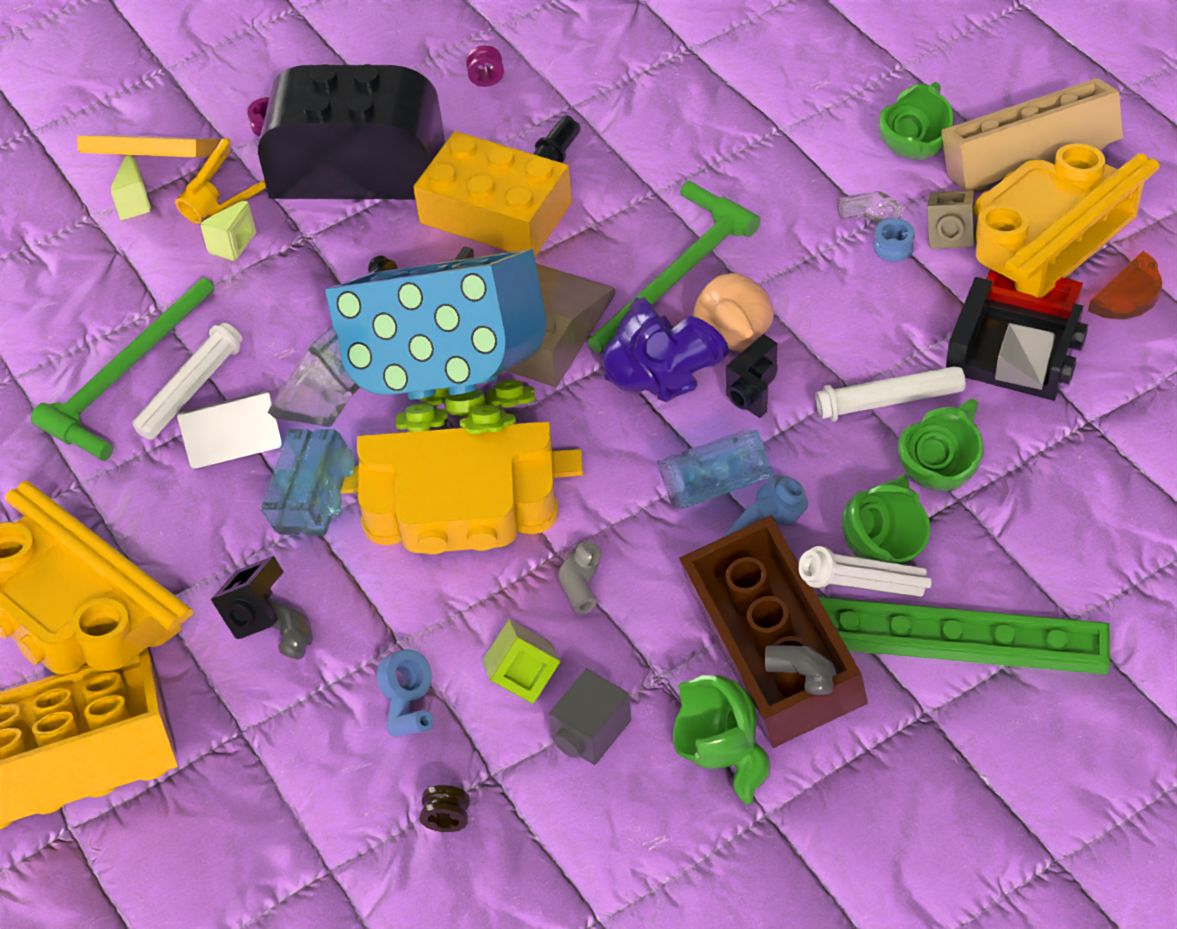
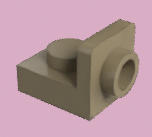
M974 190L930 192L927 205L930 248H965L974 245Z

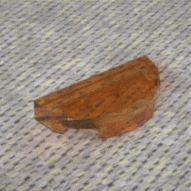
M1143 250L1090 300L1088 312L1103 318L1123 320L1141 316L1152 309L1160 297L1163 284L1162 277L1157 270V261Z

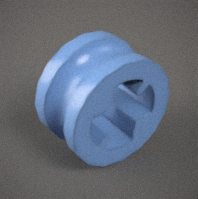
M888 218L876 226L874 252L878 257L890 262H900L912 254L915 232L909 222L899 218Z

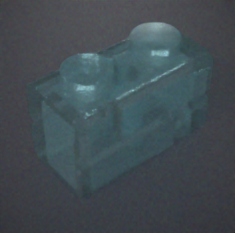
M289 429L260 509L275 532L280 535H300V532L305 535H326L332 517L338 516L341 510L342 497L340 492L345 477L352 475L355 465L354 454L347 446L341 434L335 429H315L314 432L309 429Z
M745 429L683 451L682 455L675 454L657 461L671 505L679 509L693 506L773 477L758 430Z

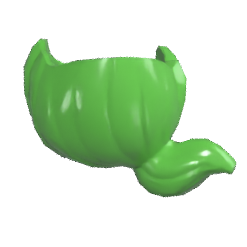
M939 83L913 85L898 95L895 104L886 106L880 112L878 117L880 137L890 150L902 158L922 161L937 155V152L943 148L941 130L954 125V116L949 102L940 94L941 85Z
M970 398L957 408L947 406L930 410L925 414L922 422L911 424L903 430L898 439L899 462L916 484L929 490L948 492L961 488L977 472L984 456V443L977 425L973 422L978 408V402L975 399Z
M902 474L896 479L873 486L868 491H858L846 503L842 515V529L845 541L856 557L905 564L918 556L927 545L930 536V521L919 501V494L909 488L908 477Z
M702 675L680 683L678 686L682 706L676 717L673 729V745L676 752L681 757L702 768L721 769L734 765L737 768L733 780L735 792L745 805L752 804L755 790L767 780L771 767L767 753L761 746L755 743L757 714L754 701L748 692L735 680L722 675Z

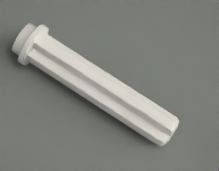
M221 323L219 326L214 325L209 330L210 337L133 420L132 424L136 429L135 431L140 436L153 440L230 354L236 355L240 351L242 336L233 326L228 323Z
M954 366L833 389L830 384L824 385L822 391L815 393V402L820 419L829 418L830 422H835L838 419V415L962 392L965 390L966 382L962 368Z
M815 546L806 551L799 561V574L801 578L813 588H824L829 584L922 597L925 589L931 588L932 579L927 578V570L925 568L834 554L829 548L823 546Z

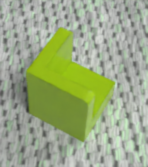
M508 619L483 659V664L490 681L532 704L535 703L561 662L551 642L511 619Z

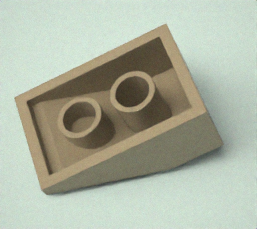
M536 263L546 314L545 336L540 348L533 356L505 371L557 388L615 295V288Z

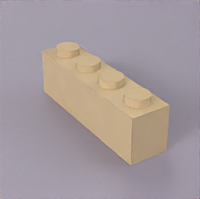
M1095 78L942 129L947 177L963 190L980 191L988 188L990 183L1002 180L1010 171L1014 172L1027 161L1044 160L1054 164L1057 151L1065 145L1080 143L1102 150L1107 144L1123 139L1119 91L1099 78Z

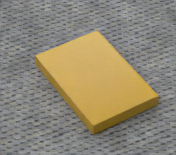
M82 135L77 136V147L80 153L210 157L222 139ZM230 144L228 145L222 156H228V154H230Z

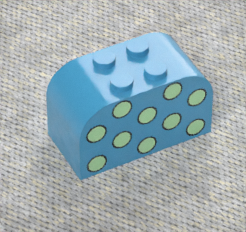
M533 249L373 272L325 289L338 353L345 371L361 388L379 395L407 393L408 399L414 400L433 396L436 394L435 389L448 388L449 395L474 391L477 389L476 384L494 381L498 379L497 374L533 356L540 348L546 332V314Z

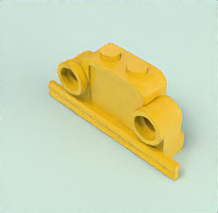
M1080 143L1061 147L1056 153L1054 164L1044 160L1025 162L1014 172L1010 171L1007 173L1003 180L990 191L983 192L974 205L973 212L978 217L975 232L977 260L984 266L1013 280L1014 287L1018 292L1043 298L1055 287L1057 280L1061 277L1066 278L1137 217L1144 182L1159 170V162L1153 158L1148 159L1143 153H1138L1122 167L1116 169L1105 164V156L1100 150Z
M549 421L513 424L504 427L499 432L487 431L481 434H469L465 428L363 435L358 436L357 440L359 466L336 468V493H358L364 534L376 544L393 545L402 541L403 546L408 551L426 554L471 549L485 551L509 545L515 540L518 532L538 534L548 530L555 524L559 515V508L555 496L554 478L583 476L581 449L553 451Z
M29 481L21 482L17 489H11L5 495L6 502L24 515V517L17 522L0 524V637L6 639L10 636L16 641L22 654L33 665H38L41 662L46 668L56 674L72 673L86 663L99 671L116 670L127 664L147 647L160 646L166 643L182 630L181 624L194 614L189 606Z

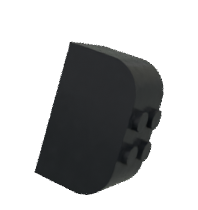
M300 65L283 71L273 83L258 144V156L269 199L416 200L413 186L445 144L437 91L433 84L419 72L397 65Z

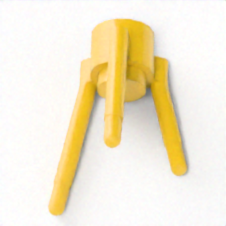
M228 138L221 140L197 176L175 199V205L179 212L192 223L201 224L206 218L242 200L246 201L266 189L265 180L220 205L218 204L217 200L220 198V194L209 181L228 157L222 156L230 144Z

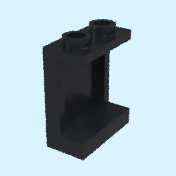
M975 277L949 340L946 368L960 367L964 372L965 378L1055 401L1061 383L1070 385L1077 361L1076 357L1071 356L1073 349L1082 351L1089 326V324L1081 323L1084 305L1074 303L1069 319L994 301L991 300L993 281ZM1009 323L1049 331L1055 334L1053 353L1042 390L995 380L997 360Z

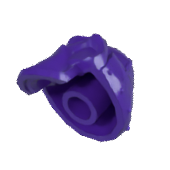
M645 297L635 298L630 306V310L620 321L615 336L607 343L602 354L603 366L605 368L604 377L607 381L614 383L624 391L639 392L647 390L655 395L658 394L659 400L668 402L677 396L694 391L697 387V380L692 373L720 363L729 353V347L724 337L704 320L690 315L673 328L665 315L659 317Z

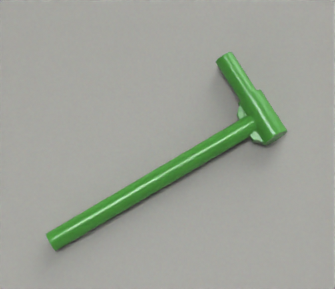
M691 181L685 182L681 188L680 195L711 212L714 225L588 339L590 347L597 353L605 349L607 343L615 336L620 321L630 310V306L635 298L645 297L652 306L729 234L751 237L760 225V216L724 196L720 198Z
M201 278L65 404L60 402L47 404L44 402L37 405L31 414L32 424L68 445L74 444L102 461L109 459L113 453V446L82 428L80 414L214 291L212 283L206 278Z

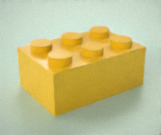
M457 131L453 132L413 186L419 222L421 224L508 252L533 249L534 258L572 204L569 165Z

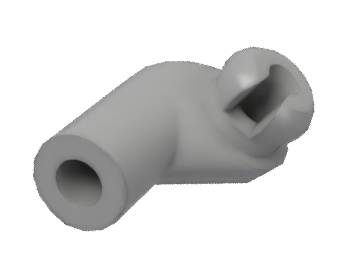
M591 541L580 542L576 549L569 553L558 573L559 582L576 614H586L593 610L597 604V600L588 584L598 569V562L602 558V552L599 546Z

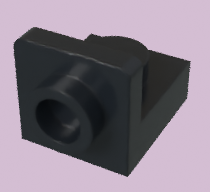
M762 334L726 366V396L729 397L735 406L742 410H748L758 418L767 413L768 385L773 381L778 371V343L765 334Z
M274 556L236 570L211 598L212 603L236 639H242L271 628L277 621L276 615L266 601L273 593L271 587L284 572Z

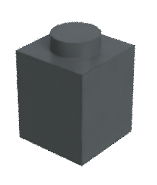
M586 668L549 712L552 738L555 745L569 757L578 758L580 756L596 765L631 722L629 693Z

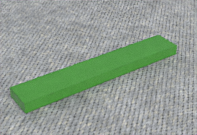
M818 597L848 651L1108 675L1110 667V623Z

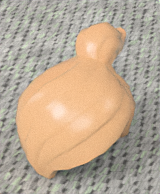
M730 273L717 276L705 286L697 298L693 316L713 326L724 337L729 349L743 352L771 326L774 309L768 294L758 283L747 278L745 275Z

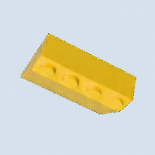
M148 647L127 664L116 670L99 671L87 664L69 674H55L0 692V830L15 820L36 813L49 814L59 810L67 803L88 796L101 797L109 794L116 787L137 780H153L165 774L167 770L178 767L174 743Z

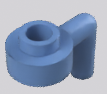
M771 476L758 490L756 495L757 502L749 505L722 537L770 515L779 524H794L808 508V500L803 486L797 480L788 476Z
M406 649L388 654L382 659L377 670L378 686L382 694L390 700L387 730L393 737L429 731L434 723L433 716L426 710L410 713L411 701L422 698L429 690L432 680L431 669L423 655L414 650ZM397 670H398V671L401 673V675H402V684H401V685L398 683V680H397V676H396Z

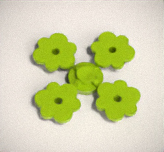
M506 380L497 383L495 389L487 391V396H484L483 391L478 388L474 391L457 395H449L448 388L435 389V395L419 399L427 403L411 405L405 409V412L397 414L395 426L396 429H408L410 432L427 431L431 427L444 425V420L448 418L449 412L452 415L468 416V418L460 420V427L465 428L469 434H481L487 431L499 432L504 427L513 425L516 422V418L513 414H506V411L500 410L498 406L501 405V407L509 408L517 404L531 403L535 400V389L531 386L523 387V383L518 380ZM445 404V410L434 409V406Z

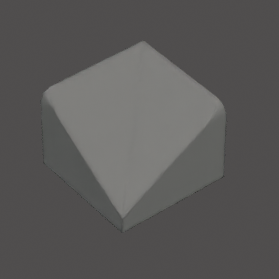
M1009 323L997 360L995 380L1042 390L1053 353L1055 334L1049 331Z

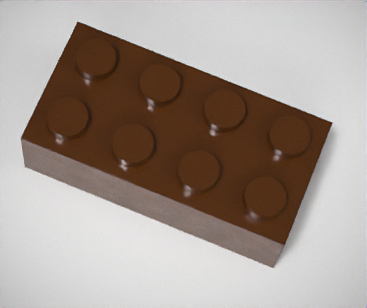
M772 515L679 558L689 589L739 685L748 692L754 701L757 719L772 748L868 704L862 673L813 587L809 586L801 578L799 563ZM766 646H809L816 649L834 663L837 674L833 676L834 690L826 695L808 694L805 690L806 675L788 672H766Z

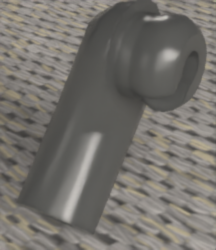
M266 599L277 617V621L272 627L280 630V634L283 636L278 645L279 652L293 659L299 660L303 658L307 645H311L313 640L308 618L293 608L272 599Z
M766 646V672H788L806 675L805 690L808 694L826 695L834 690L833 676L837 675L834 663L816 649L809 646Z

